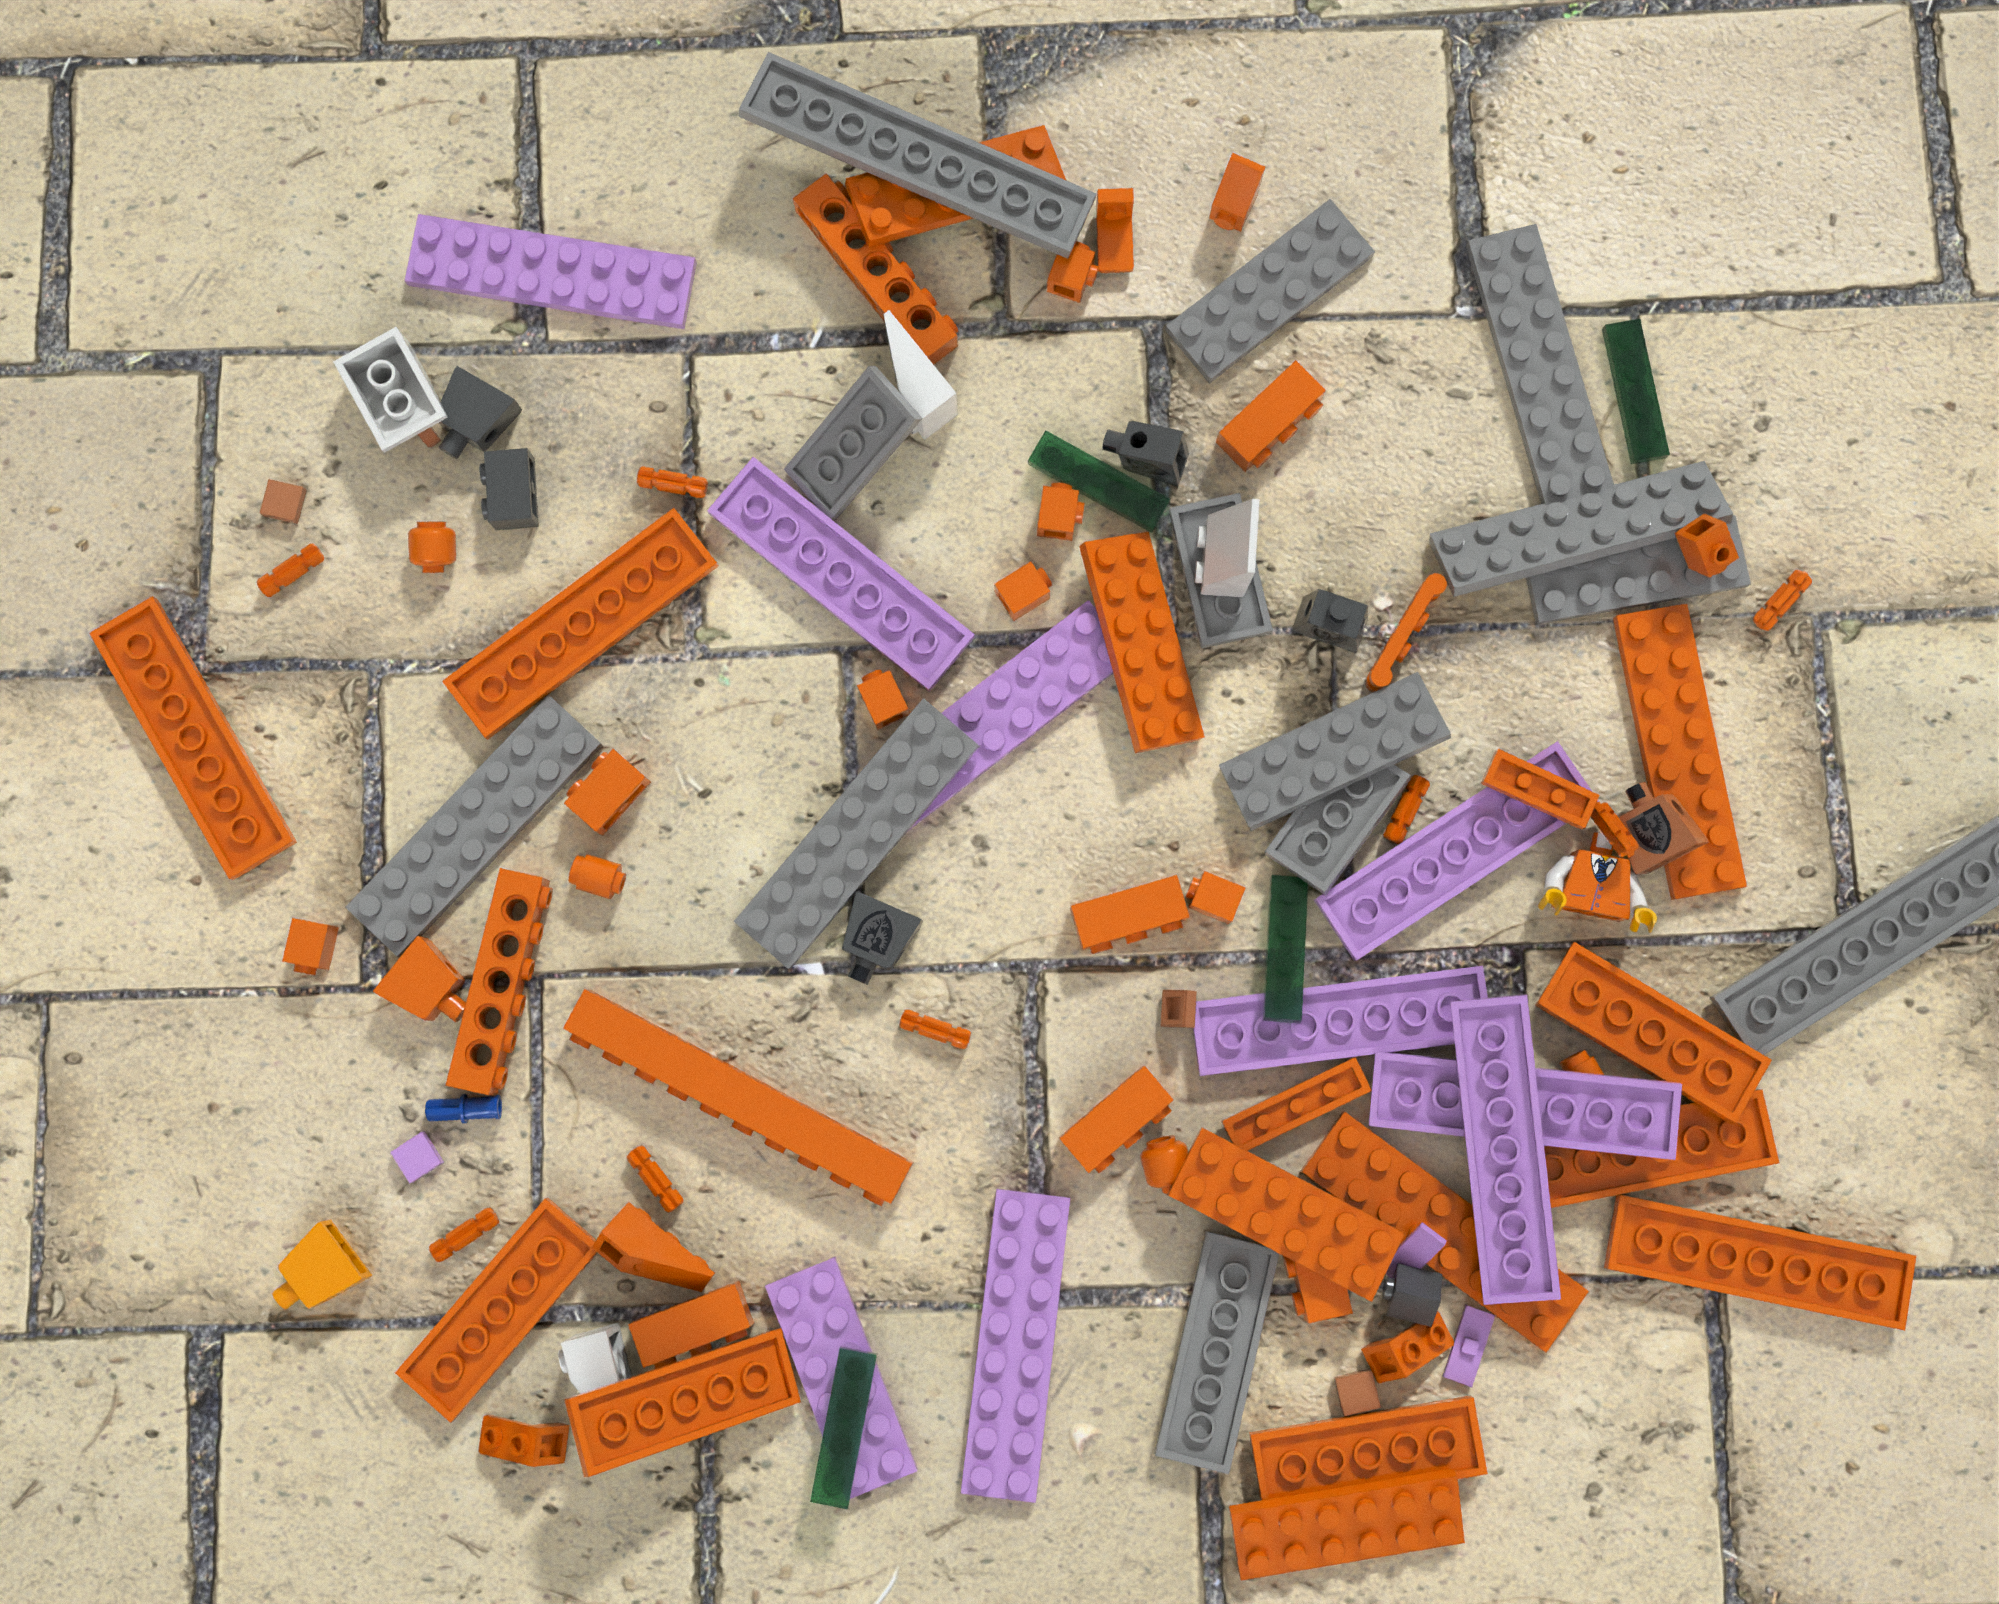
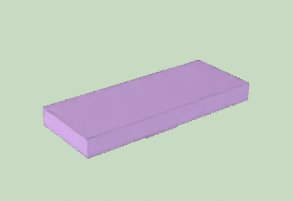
M1422 1222L1399 1245L1386 1275L1393 1278L1398 1263L1421 1269L1445 1246L1447 1240Z
M1465 1304L1454 1338V1345L1451 1347L1442 1375L1443 1377L1469 1387L1473 1386L1495 1315Z

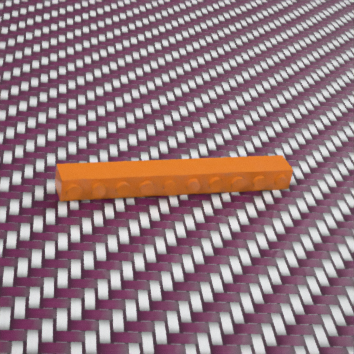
M583 990L563 1029L572 1033L569 1040L586 1049H589L591 1044L604 1050L601 1056L604 1059L620 1067L623 1062L636 1067L634 1074L649 1083L654 1084L656 1079L669 1085L666 1091L683 1101H686L688 1096L701 1102L699 1107L701 1111L717 1119L722 1113L734 1120L731 1125L733 1128L749 1136L752 1135L753 1131L765 1136V1145L783 1154L786 1148L799 1155L797 1162L814 1171H817L819 1166L832 1172L829 1179L848 1189L851 1184L864 1189L865 1191L862 1196L879 1206H882L884 1201L890 1204L893 1203L914 1163L592 990Z

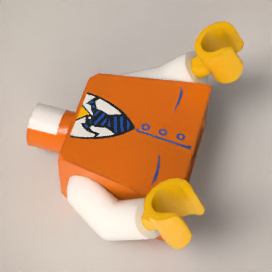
M1593 833L1590 851L1578 849L1571 852L1570 855L1563 856L1546 874L1544 896L1538 904V908L1541 910L1545 908L1547 903H1550L1551 908H1555L1554 915L1556 916L1561 910L1616 922L1629 920L1631 915L1633 917L1630 923V930L1632 932H1637L1640 923H1644L1648 927V932L1651 933L1657 921L1656 914L1648 908L1639 879L1630 868V861L1612 856L1613 845L1609 843L1603 833Z

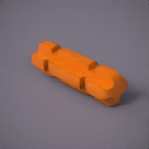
M644 466L639 468L637 475V484L640 487L652 489L654 486L659 491L686 495L687 492L690 496L704 498L708 488L707 479L699 476L689 478L687 477L688 474L660 469L656 472L654 468Z
M313 543L307 545L300 550L302 554L299 556L294 554L272 569L273 573L271 575L266 573L256 582L258 588L265 596L272 597L281 590L280 586H288L309 571L308 567L312 565L314 568L323 562L325 558L321 550Z
M1798 569L1793 571L1786 579L1788 584L1783 583L1764 604L1766 608H1760L1753 616V621L1758 628L1770 631L1779 621L1777 617L1782 618L1801 597L1799 592L1804 593L1812 584V579L1808 576V573Z
M1418 775L1411 777L1406 786L1408 791L1402 794L1391 817L1393 822L1388 823L1383 834L1384 838L1395 844L1403 842L1408 832L1406 827L1411 826L1423 801L1420 798L1426 794L1430 786V782L1427 779Z
M1597 802L1590 816L1609 843L1613 845L1619 856L1627 855L1630 858L1635 855L1634 851L1639 847L1638 842L1608 803Z
M908 1009L904 1010L899 1023L902 1029L911 1032L916 1030L919 1031L918 1034L943 1043L948 1041L952 1043V1046L961 1049L967 1048L971 1037L969 1030L958 1026L956 1029L952 1027V1024L926 1015L921 1017L919 1016L920 1013Z
M644 1146L636 1147L626 1156L634 1169L638 1168L639 1172L637 1174L655 1197L659 1196L661 1199L659 1203L666 1212L674 1211L683 1203L682 1196L676 1189L673 1190L670 1187L672 1183L658 1164L649 1159L651 1155Z
M485 1208L475 1215V1219L470 1218L447 1233L445 1239L440 1238L429 1246V1251L437 1262H442L452 1256L453 1251L461 1250L482 1236L483 1231L487 1232L497 1226L499 1219L492 1208Z

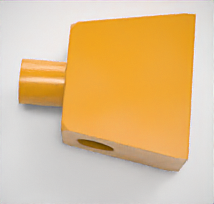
M331 1219L320 1221L278 1265V1269L286 1279V1282L274 1290L272 1295L279 1306L285 1310L299 1299L310 1309L369 1279L372 1274Z

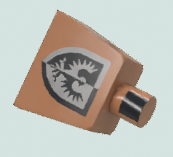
M1646 782L1638 783L1625 791L1634 809L1620 816L1619 819L1638 842L1639 847L1634 851L1635 855L1629 858L1635 875L1649 874L1709 843L1707 837L1673 794H1662L1653 798Z

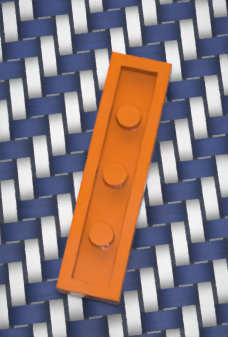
M1353 1057L1244 1109L1221 1122L1231 1143L1248 1151L1372 1090L1356 1057Z

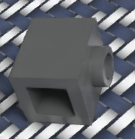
M1398 1263L1393 1278L1386 1277L1383 1287L1382 1299L1388 1300L1387 1316L1432 1327L1441 1303L1442 1274Z

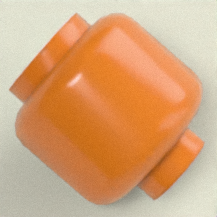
M417 522V527L412 528L408 532L409 560L414 565L422 566V573H443L444 565H451L456 561V534L452 528L446 527V522Z
M1174 1135L1148 1141L1146 1143L1147 1148L1140 1155L1147 1184L1154 1188H1162L1164 1194L1169 1192L1189 1152L1187 1145L1182 1141L1176 1140Z

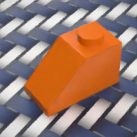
M1232 153L1210 211L1209 218L1214 220L1216 225L1226 230L1235 229L1240 232L1242 231L1258 196L1265 166Z

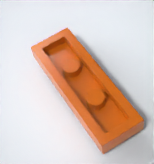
M1500 749L1495 750L1480 783L1581 830L1586 828L1600 796Z

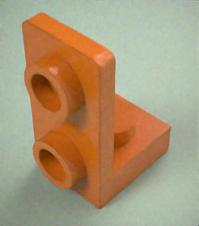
M1133 188L1097 190L1098 271L1100 273L1132 272L1134 269L1132 232Z
M1437 1311L1432 1327L1414 1323L1395 1337L1371 1342L1361 1350L1377 1383H1383L1408 1377L1452 1347L1454 1341L1440 1313Z
M485 1415L482 1421L479 1453L531 1467L565 1463L570 1425L559 1422L531 1425L494 1415Z

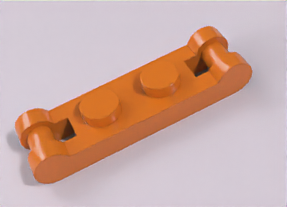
M1434 573L1429 575L1419 587L1366 677L1365 685L1370 692L1378 691L1388 686L1392 681L1393 676L1390 668L1394 661L1401 664L1412 646L1406 642L1413 630L1417 633L1420 632L1430 615L1425 612L1429 602L1437 600L1447 587V581L1441 574Z

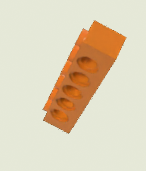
M826 173L793 198L796 213L884 321L883 314L890 310L932 364H936L958 347L956 333L959 330L956 324L947 314L943 317L935 308L937 303L932 294L925 287L920 290L913 281L915 275L907 263L903 260L899 263L891 254L894 250L889 242L868 247L855 210L848 201L850 197L846 188L840 181L834 183ZM832 213H841L844 215V217L837 222H831L827 220V217ZM855 239H861L866 242L859 249H853L848 246ZM875 266L887 268V271L880 276L870 273V270ZM898 292L906 293L909 296L902 303H896L891 300V297ZM919 319H926L931 323L924 330H918L912 326Z
M500 868L445 1086L485 1095H497L498 1090L504 1088L508 1077V1068L504 1067L507 1053L513 1052L517 1041V1032L513 1031L516 1017L522 1016L526 1004V996L522 995L525 981L531 980L535 968V960L531 959L534 944L539 945L543 936L544 924L540 923L543 909L549 908L552 899L553 889L549 887L550 880ZM524 901L528 907L527 915L522 920L516 921L512 915L513 907L516 903ZM515 937L519 943L518 951L513 956L508 957L503 950L504 943L508 938ZM505 972L509 976L510 984L506 991L499 993L495 988L494 982L499 974ZM495 1008L501 1015V1021L496 1028L490 1029L486 1024L485 1018L487 1013ZM485 1044L491 1049L492 1057L486 1065H481L476 1055L478 1049Z

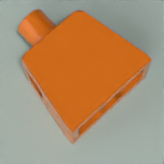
M417 936L373 990L374 993L426 1021H434L443 1012L456 1023L463 1017L466 1002L456 995L465 983V979L433 942L422 936Z

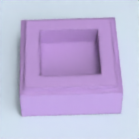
M425 1131L420 1132L390 1152L409 1184L414 1183L444 1163Z

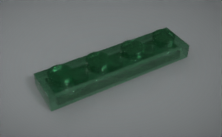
M1634 319L1605 324L1602 328L1630 462L1631 464L1665 459L1670 455L1641 320Z
M1046 430L1028 459V465L1061 483L1071 485L1073 490H1079L1080 494L1151 533L1170 503L1168 497Z
M1272 875L1270 878L1263 1021L1300 1024L1302 1021L1308 883L1299 877Z
M842 1346L839 1349L810 1500L812 1503L848 1509L878 1353Z

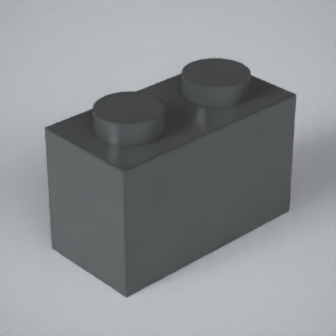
M528 448L484 451L485 463L480 464L479 467L481 483L486 485L487 498H482L481 502L484 520H488L495 530L539 527L534 456Z

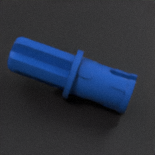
M462 1094L460 1098L429 1099L425 1105V1115L428 1121L461 1120L462 1124L468 1123L470 1119H500L502 1116V1100L500 1095L468 1098L467 1094Z

